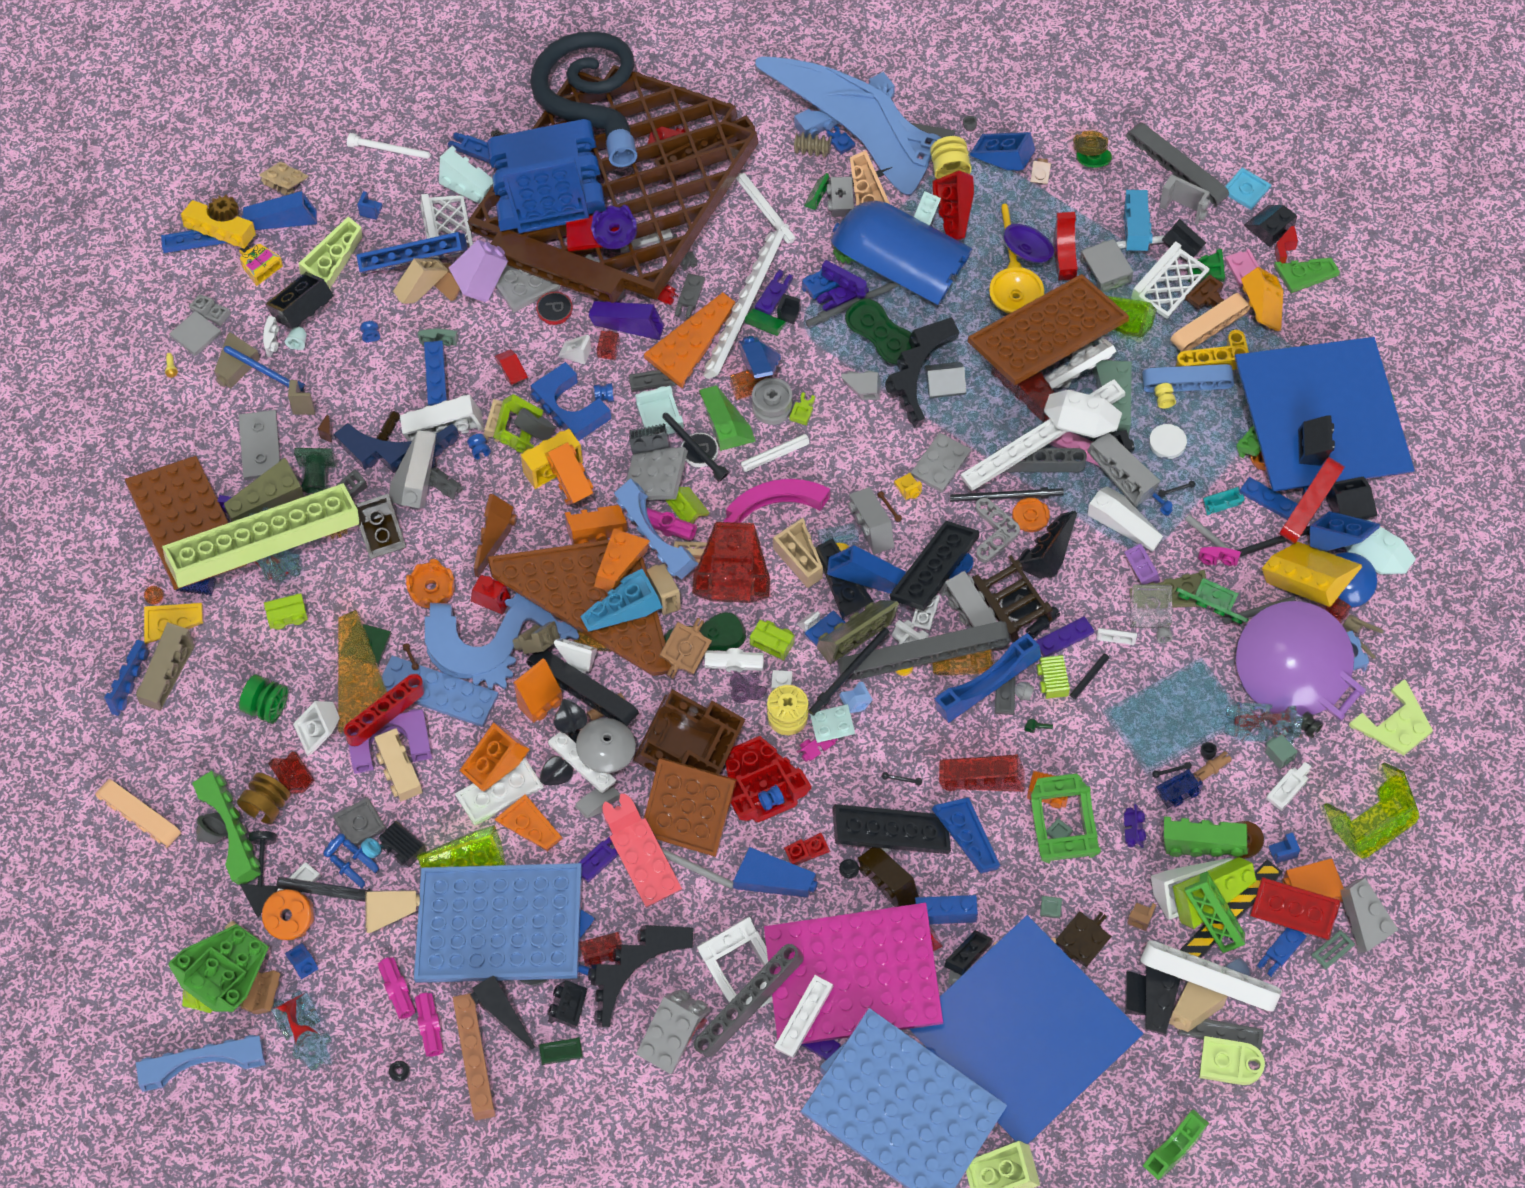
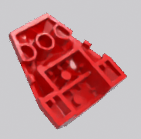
M761 736L732 747L726 760L728 777L737 779L731 806L739 820L749 821L752 819L755 822L764 821L795 807L798 804L797 799L804 797L812 789L804 772L799 767L796 769L791 765L788 758H783L779 755L777 749ZM777 785L783 795L784 803L774 805L772 809L765 811L759 801L758 793L768 791L770 787Z

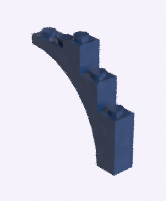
M349 423L334 433L336 442L364 470L368 467H373L380 460L392 473L396 472L412 442H391L375 439L359 432ZM453 424L437 433L431 468H434L436 465L434 457L441 455L444 449L449 445H453L460 437L457 428Z

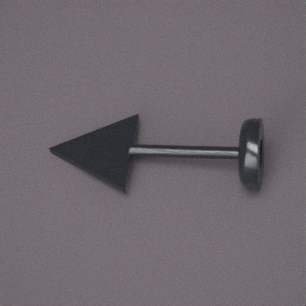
M253 831L249 833V841L260 845L259 869L261 875L258 876L257 885L239 884L257 918L261 915L266 900L278 890L277 886L263 885L265 845H271L277 841V834L270 831Z

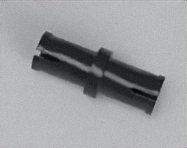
M1051 607L1053 611L1051 612L1052 620L1050 622L1045 615L1036 618V622L1025 630L1026 633L1034 639L1040 632L1047 630L1050 624L1061 615L1056 607Z

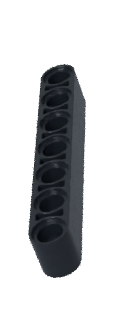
M548 650L535 652L526 660L528 666L533 667L544 658L560 688L607 718L620 721L628 727L639 714L634 705Z

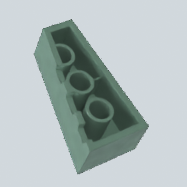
M1101 360L1093 368L1097 389L1114 379L1125 391V396L1112 405L1122 412L1117 431L1127 430L1129 436L1131 427L1132 361Z

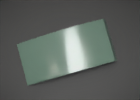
M426 329L418 332L419 343L423 346L424 342L443 341L445 346H456L459 341L457 331Z

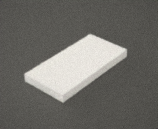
M524 757L515 769L486 791L480 790L473 783L456 792L455 796L473 825L476 826L509 808L523 795L526 794L529 797L544 787Z

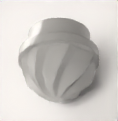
M1020 682L1015 686V694L1020 700L1029 701L1034 691V686H1031L1029 682Z

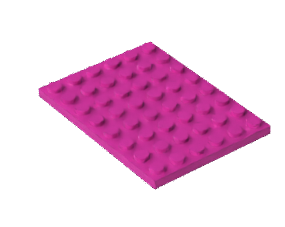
M926 903L764 926L768 962L786 944H793L802 951L804 956L801 965L772 994L777 1041L814 975L833 984L834 987L802 1044L850 1037L869 1008L900 1030L943 1024ZM795 951L789 954L788 959H792L795 956ZM781 966L775 969L774 975L780 972Z

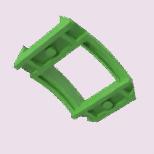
M1077 773L1038 778L1031 794L1034 826L1041 861L1048 864L1054 860L1085 856L1092 858L1101 853L1092 809L1091 788L1083 782V779ZM1078 795L1084 835L1048 839L1042 800Z

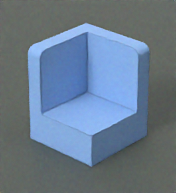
M859 682L853 690L841 692L839 695L843 704H848L850 713L865 710L873 700L863 682Z

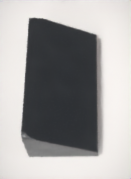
M1126 971L1125 1014L1146 1015V976Z

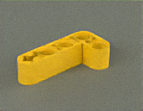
M1232 330L1228 335L1225 347L1182 351L1177 356L1175 367L1226 364L1231 365L1232 370L1238 369L1234 357L1235 354L1249 353L1245 335L1240 330Z

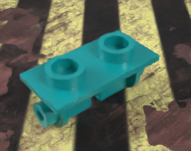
M1238 487L1204 497L1206 514L1210 515L1241 505L1245 501L1244 495L1240 494Z

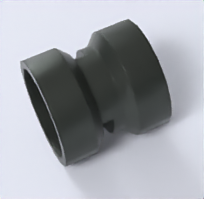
M1307 711L1298 720L1296 727L1304 730L1306 735L1312 739L1315 736L1313 735L1314 732L1318 733L1324 723L1320 720H1315L1313 715Z

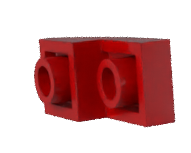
M822 833L805 841L800 839L784 847L791 864L794 865L831 852Z

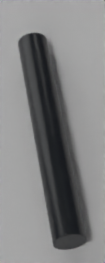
M1103 653L1071 692L1070 697L1075 700L1109 660L1107 654Z

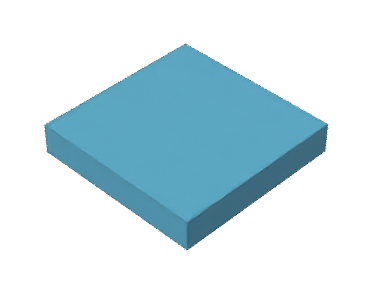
M1242 167L1225 187L1229 191L1228 197L1252 210L1272 185Z

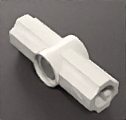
M730 648L727 651L705 652V668L725 669L727 672L737 671V673L742 670L763 671L764 653L743 652V650L738 648Z

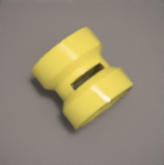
M1162 383L1154 388L1155 395L1158 397L1157 404L1159 408L1166 409L1176 404L1175 396L1172 394L1174 391L1173 386L1170 383Z

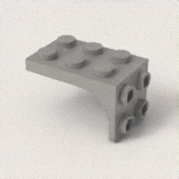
M676 990L663 997L636 1055L669 1074L674 1073L695 1029L711 1011L705 1002L689 997L690 994L683 990Z

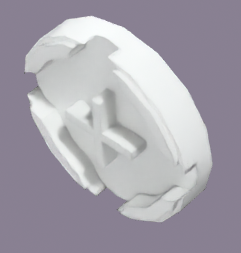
M1172 424L1157 426L1149 437V447L1154 454L1161 458L1168 457V459L1179 457L1187 445L1184 431Z

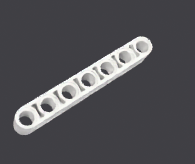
M1153 940L1147 942L1140 959L1143 964L1267 1011H1274L1282 993L1281 989L1277 986Z

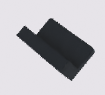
M1181 219L1162 238V241L1169 247L1176 241L1182 245L1181 249L1193 258L1206 244Z

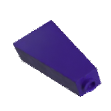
M594 301L592 308L589 310V318L594 326L660 340L665 326L654 304Z

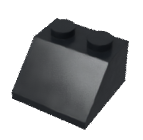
M1268 205L1245 223L1244 226L1267 246L1271 247L1279 241L1291 226H1295L1297 215L1285 205Z

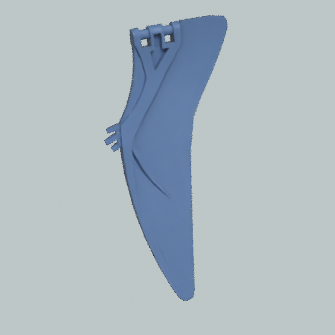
M763 56L756 59L755 65L759 70L816 106L859 139L880 170L893 167L883 173L900 193L906 196L914 193L927 171L929 161L932 160L930 147L941 137L918 129L902 116L891 99L894 89L890 88L889 93H887L888 83H884L883 90H881V84H877V88L845 73L810 62Z

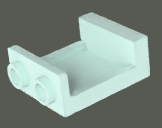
M662 386L658 389L643 391L635 395L636 405L644 427L648 428V426L662 425L664 423L666 424L668 434L676 433L662 418L663 413H668L684 429L683 419L679 415L671 386Z

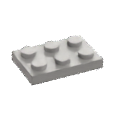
M939 432L911 471V475L915 479L943 493L970 455L972 449Z

